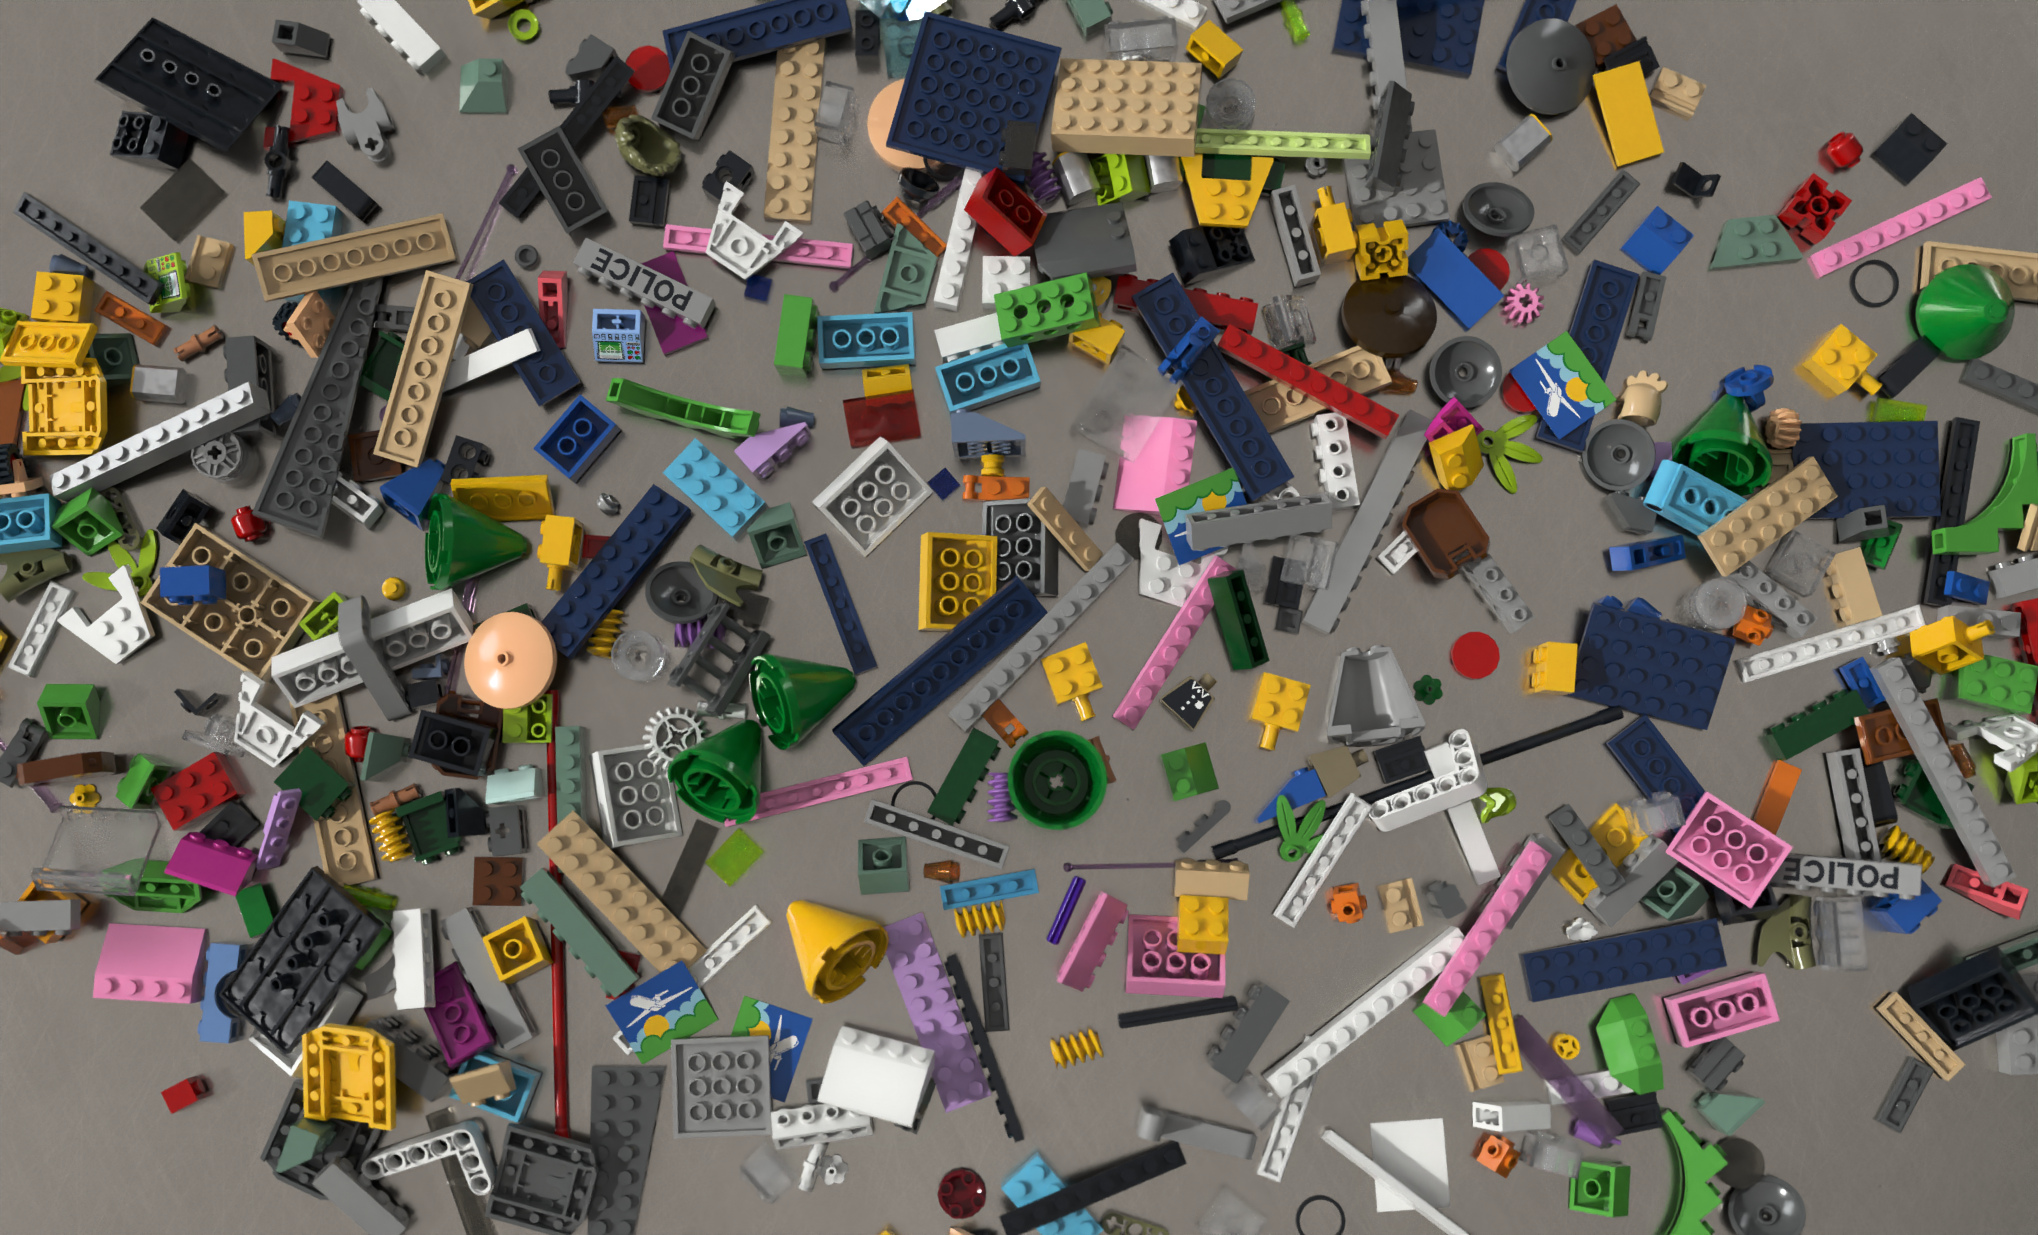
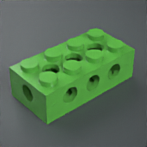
M1087 272L994 294L1001 340L1008 348L1100 326L1093 281ZM1074 302L1072 306L1067 308L1068 304ZM1047 308H1050L1048 312L1044 313Z

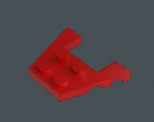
M272 59L270 79L279 83H294L288 146L306 139L313 140L337 134L339 121L336 101L342 99L343 88L339 84L280 60ZM265 127L263 148L266 150H270V146H273L274 127Z

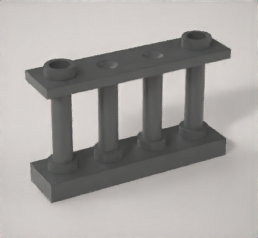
M717 604L709 610L707 614L709 618L679 666L674 667L669 675L670 680L667 683L670 687L679 688L684 684L707 700L708 706L704 711L712 716L720 717L752 668V660L760 655L771 637L764 630H754L750 633L725 615L730 608L728 604ZM720 623L745 640V646L741 652H736L713 635ZM707 643L732 660L733 665L729 672L725 673L700 655ZM694 664H697L720 680L721 685L716 692L712 693L688 676Z

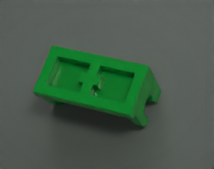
M258 883L244 888L235 896L249 937L252 939L263 935L274 920L262 884Z

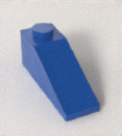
M1683 535L1609 547L1612 571L1636 570L1686 558Z
M1307 767L1295 771V777L1290 778L1255 818L1256 823H1261L1277 816V798L1280 795L1286 797L1292 810L1326 796L1315 769L1308 770Z

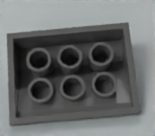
M1389 81L1381 93L1365 188L1393 192L1396 186L1400 187L1402 172L1398 171L1400 163H1404L1406 149H1403L1404 139L1408 140L1411 125H1407L1408 116L1413 115L1415 102L1411 101L1412 94L1395 81Z
M1032 498L983 501L982 535L997 536L996 592L1017 575L1035 597L1058 596L1059 541L1027 505Z

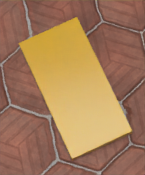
M1640 61L1593 75L1617 167L1664 153Z
M17 321L0 358V362L4 366L81 369L98 327L93 323Z
M548 475L451 480L452 493L455 499L496 521L545 519L546 515H555Z
M1614 803L1588 829L1616 868L1623 863L1626 856L1632 854L1640 846V843L1645 838L1649 837L1617 803ZM1570 847L1563 853L1550 872L1580 905H1583V901L1588 897L1589 893L1598 887Z

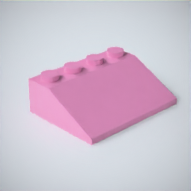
M1125 416L1113 509L1160 515L1155 498L1189 485L1197 428L1196 420L1172 417Z
M1705 791L1665 852L1751 908L1793 847Z
M1103 891L1100 892L1056 976L1058 982L1082 992L1085 987L1088 989L1091 987L1096 977L1092 974L1096 965L1101 967L1107 956V954L1103 953L1107 944L1112 946L1118 935V932L1115 931L1118 923L1123 924L1129 914V911L1126 910L1127 904Z
M1129 914L1126 993L1223 998L1225 990V955L1177 952V917Z
M109 923L95 972L93 998L186 1004L200 1002L207 929Z

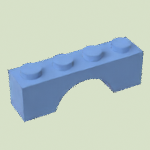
M214 942L207 949L206 960L208 961V970L203 978V984L206 986L205 996L202 997L200 1003L203 1014L202 1020L198 1024L200 1041L228 1044L237 1042L239 1017L226 1007L224 999L218 994L224 988L227 979L235 973L246 958L248 944Z

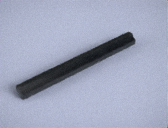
M1231 996L1118 1015V1022L1120 1028L1125 1029L1236 1011L1238 1004L1236 997Z

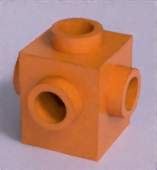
M1744 604L1734 620L1733 636L1760 646L1765 638L1768 639L1773 632L1774 626L1771 625L1772 615L1762 609H1756Z
M1354 883L1334 887V900H1331L1333 914L1338 915L1339 922L1355 923L1362 919L1364 910L1368 909L1366 896L1361 895L1359 884Z
M1491 1135L1489 1140L1484 1143L1477 1161L1507 1178L1511 1170L1517 1165L1521 1153L1513 1148L1515 1143L1504 1136L1499 1140Z

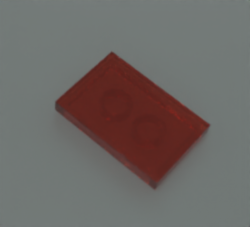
M914 389L843 400L851 447L874 443L880 436L887 441L921 436Z

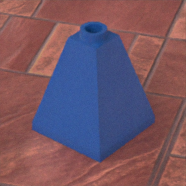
M428 459L421 463L419 468L414 467L384 483L379 489L385 504L424 531L429 521L427 520L430 501L435 493L441 492L444 485L441 477L445 464L438 459L435 461Z

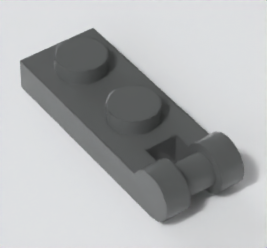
M1645 271L1641 273L1630 323L1627 328V336L1635 337L1636 335L1643 337V340L1651 341L1666 276ZM1639 320L1647 322L1645 328L1638 326Z
M377 304V321H374L373 329L408 332L415 307ZM389 314H392L391 322L386 321Z
M25 718L22 721L18 732L0 757L1 783L10 788L14 787L18 781L16 779L17 765L30 762L48 735L44 726L39 727L35 725L34 721L29 718ZM29 733L34 735L31 742L26 740Z
M1218 801L1212 814L1209 816L1204 814L1195 822L1197 827L1191 833L1186 830L1177 839L1180 843L1176 847L1182 854L1229 813L1231 806L1228 801Z

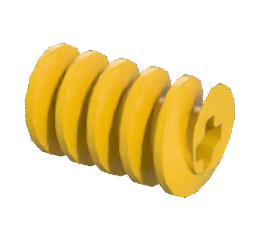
M615 609L611 610L593 633L596 637L588 639V642L594 646L587 647V652L597 657L616 659L609 654L610 652H617V648L611 644L619 642V639L614 637L613 634L621 633V630L615 627V624L623 623L617 615L625 614V612Z
M395 809L378 814L369 820L370 825H377L372 829V833L380 834L375 839V842L384 843L378 848L379 852H387L381 859L382 861H390V863L413 855V852H405L410 843H402L407 834L398 833L404 826L395 824L401 818L392 816V813L396 811Z
M1897 825L1891 827L1879 841V845H1884L1881 850L1883 854L1889 850L1892 851L1889 856L1891 860L1898 856L1897 862L1922 864V874L1929 869L1935 860L1931 851L1924 850L1922 844H1916V839L1909 838L1908 833L1901 832V828Z
M1000 900L998 908L994 901L991 902L990 909H987L986 905L981 903L980 911L977 910L975 905H972L970 913L966 907H962L961 914L954 908L957 930L962 938L966 937L967 930H969L972 936H975L977 928L982 935L985 934L986 927L989 928L991 933H994L996 925H998L1001 931H1004L1006 921L1002 900Z
M1088 1029L1087 1037L1080 1031L1078 1040L1070 1034L1068 1043L1063 1037H1060L1059 1045L1054 1040H1051L1050 1043L1057 1070L1058 1063L1066 1069L1068 1060L1073 1066H1076L1077 1058L1082 1063H1085L1086 1055L1091 1060H1095V1052L1101 1058L1104 1057L1098 1034H1095L1092 1029Z

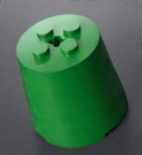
M1052 730L1031 737L1017 750L1008 771V789L1015 807L1028 821L1045 829L1064 830L1084 823L1100 807L1107 788V773L1100 753L1088 740L1069 731ZM1057 775L1061 776L1063 786L1051 787L1052 782H1049L1050 778H1056Z

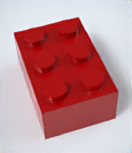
M998 167L978 180L964 208L977 223L1014 257L1033 246L1047 216V213Z
M213 752L150 789L173 831H184L224 808L233 799L236 801L246 795L225 754L221 752Z

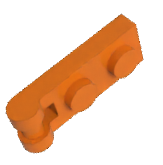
M964 475L965 492H963V500L996 501L1029 498L1030 477ZM975 484L982 485V493L975 492Z
M1000 699L983 714V718L1010 748L1016 744L1015 741L1029 733ZM1012 724L1015 729L1008 735L1004 729Z

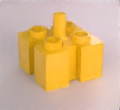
M1402 219L1383 222V227L1376 228L1374 223L1355 225V231L1359 240L1358 250H1355V267L1361 281L1380 279V273L1386 272L1389 277L1408 275V257L1405 250H1408V231Z

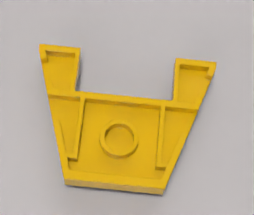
M1195 153V157H1181L1199 225L1247 228L1274 158L1252 157L1251 179L1247 181L1202 178L1203 154Z

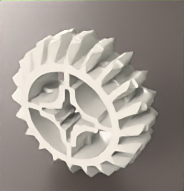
M676 706L674 714H672L670 707H666V716L661 711H658L656 715L659 720L651 717L649 721L654 726L646 725L644 728L646 731L651 732V734L643 735V740H650V743L643 747L644 749L652 748L653 750L647 756L648 758L654 755L658 757L654 761L655 765H658L661 760L664 761L662 765L664 770L668 768L669 763L671 764L674 759L663 754L664 750L674 748L679 753L686 750L688 747L686 746L685 739L692 732L695 736L694 745L707 739L706 737H701V734L708 732L707 728L700 730L698 727L704 721L699 720L695 723L694 719L698 714L693 713L688 717V708H685L683 713L680 714V707ZM668 720H681L689 726L678 730ZM662 724L666 733V739L658 746L656 735ZM685 732L679 739V745H676L675 742L666 746V743L673 737L671 733L680 735Z

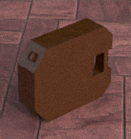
M1437 488L1408 506L1402 523L1403 531L1435 578L1449 580L1459 574V568L1469 562L1474 561L1477 563L1488 557L1490 538L1459 491ZM1465 552L1469 553V555L1454 563L1453 559Z
M449 690L448 693L437 700L435 713L499 729L487 775L495 769L503 709L491 706L482 700L462 698L461 693ZM461 704L476 705L480 707L479 710L461 708ZM465 712L478 714V717L459 715V713ZM435 764L431 765L443 776L475 780L482 777Z
M114 752L78 753L21 763L17 765L16 779L19 780V786L33 785L40 787L109 776L117 773Z

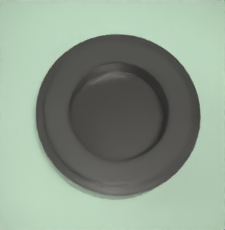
M522 245L516 250L515 261L521 268L529 270L538 265L540 255L533 246Z

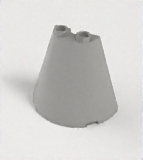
M1375 645L1370 647V651L1362 652L1360 648L1354 647L1342 652L1327 729V736L1330 741L1339 744L1340 740L1346 741L1347 746L1353 747L1380 746L1404 741L1405 735L1411 733L1412 736H1416L1425 729L1424 718L1391 647Z

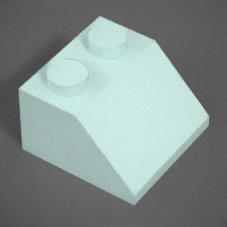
M533 764L518 766L519 771L509 772V768L494 770L495 775L487 776L486 804L499 805L544 797L540 768H533Z

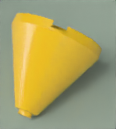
M804 900L792 902L787 909L786 917L806 990L815 1001L818 999L822 1004L832 1003L852 993L866 981L862 975L870 966L876 969L886 953L889 943L888 933L875 921Z

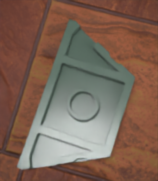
M1776 215L1728 219L1725 222L1722 237L1718 242L1714 260L1711 262L1710 270L1800 261L1803 259V255Z
M899 223L896 225L874 308L876 313L926 303L938 257Z

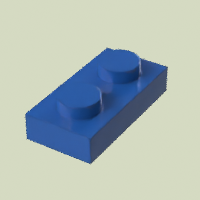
M1947 571L1944 595L1977 605H1986L1990 582L1956 571Z
M1859 657L1839 668L1849 688L1857 690L1867 709L1886 700L1864 657Z

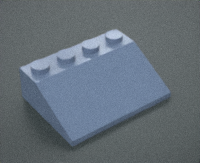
M957 409L956 413H951L952 446L955 458H975L988 454L1026 456L1025 434L976 412H971L970 409Z

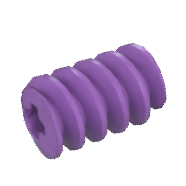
M1032 152L1025 177L1026 181H1031L1029 188L1034 190L1032 193L1034 198H1038L1036 201L1037 205H1042L1055 199L1058 192L1062 189V186L1054 187V184L1058 181L1057 177L1050 178V175L1054 173V169L1046 170V167L1051 164L1050 160L1042 161L1047 155L1046 152Z
M702 620L697 621L696 625H693V623L676 624L674 633L676 648L679 642L683 648H686L689 642L692 645L704 626ZM720 623L713 635L724 643L726 640L725 626H722Z
M988 773L989 776L994 777L993 780L988 781V785L994 787V789L988 791V795L994 796V799L988 800V804L994 806L993 809L988 810V814L993 815L994 818L988 821L1009 822L1018 819V815L1011 813V811L1017 808L1011 803L1012 799L1008 789V773Z

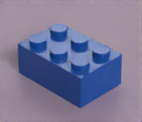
M580 394L533 449L571 481L576 483L621 429Z

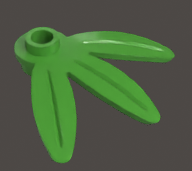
M1284 795L1278 796L1276 807L1277 820L1285 840L1280 847V854L1285 861L1295 862L1304 853H1312L1325 833L1313 838L1311 837L1323 819L1326 806L1324 800L1318 801L1311 808L1296 832V822L1292 808ZM1292 849L1296 850L1293 853H1289V851Z

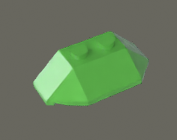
M133 860L101 873L104 895L109 898L113 897L119 903L135 911L184 913L202 899L201 885L164 873L169 863L167 861Z
M1635 993L1610 999L1596 1026L1610 1076L1638 1095L1663 1090L1662 1061L1647 1013Z

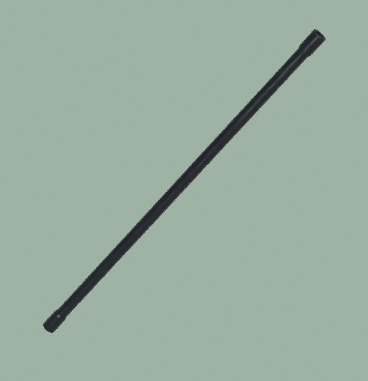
M1619 705L1610 707L1591 716L1480 754L1482 765L1490 764L1599 725L1624 718L1623 711ZM1432 771L1358 797L1372 805L1376 801L1435 778ZM1345 801L1325 808L1321 822L1335 818ZM1306 815L1295 818L1296 831H1298ZM1275 825L1235 840H1228L1214 845L1212 850L1216 860L1235 854L1240 850L1278 838L1282 834L1279 825Z

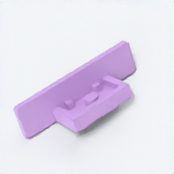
M300 789L284 790L274 794L263 829L265 836L255 865L258 870L274 868L280 865L302 795Z

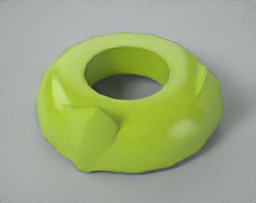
M521 9L515 11L510 16L508 28L515 38L529 40L537 34L539 22L530 10ZM522 19L528 20L531 24L527 32H521L517 28L518 22Z

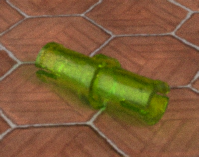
M1295 0L1280 1L1286 14L1285 20L1287 23H1290L1296 40L1308 37L1310 32L1303 20L1304 14L1301 9H1298Z
M344 884L343 888L363 906L369 905L389 911L393 896L371 891L372 888L368 887L362 889Z

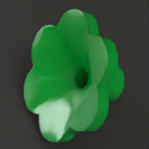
M1424 675L1421 680L1416 681L1413 685L1416 691L1415 699L1417 701H1424L1426 705H1432L1435 700L1440 699L1443 695L1440 689L1441 681L1433 679L1430 675Z

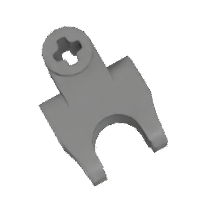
M373 87L366 89L368 106L361 113H352L343 98L337 100L338 121L347 143L352 145L359 142L361 150L372 162L381 163L389 157L390 148L384 132L394 129V125L388 110L384 107Z

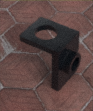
M1680 162L1672 184L1692 198L1712 197L1721 176L1719 174L1701 175L1685 162ZM1712 180L1710 188L1703 191L1704 185Z
M176 689L174 691L182 700L180 704L187 712H193L194 715L203 717L224 698L222 694L214 693L200 706L186 690Z

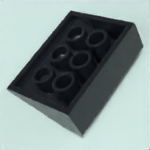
M1998 946L1908 987L1912 1008L1952 1051L2038 1014V1001L2013 963Z

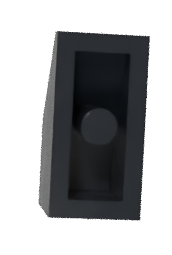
M461 788L446 789L445 804L448 838L485 835L487 825L484 810Z

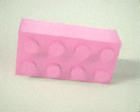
M1757 971L1664 998L1677 1044L1685 1048L1780 1021L1766 974Z

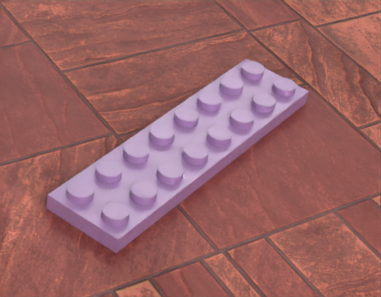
M923 912L883 927L889 936L886 955L920 1045L923 1048L935 1051V1068L932 1077L946 1113L991 1096L990 1088Z

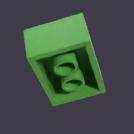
M784 294L774 366L779 374L807 377L808 371H812L813 357H811V348H815L817 334H814V325H817V316H820V311H818V306L815 305L813 298Z
M1984 654L1983 660L1953 671L1948 699L2011 714H2031L2038 678V666Z

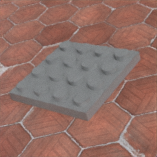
M1435 129L1412 132L1409 134L1408 140L1404 139L1403 149H1406L1404 163H1400L1398 171L1402 172L1400 187L1396 186L1393 192L1365 188L1369 165L1368 159H1344L1354 229L1355 225L1374 223L1376 228L1383 227V222L1401 219L1405 227L1449 221L1450 217ZM1370 137L1371 148H1372L1373 137Z
M769 1035L671 1039L674 1139L772 1134Z

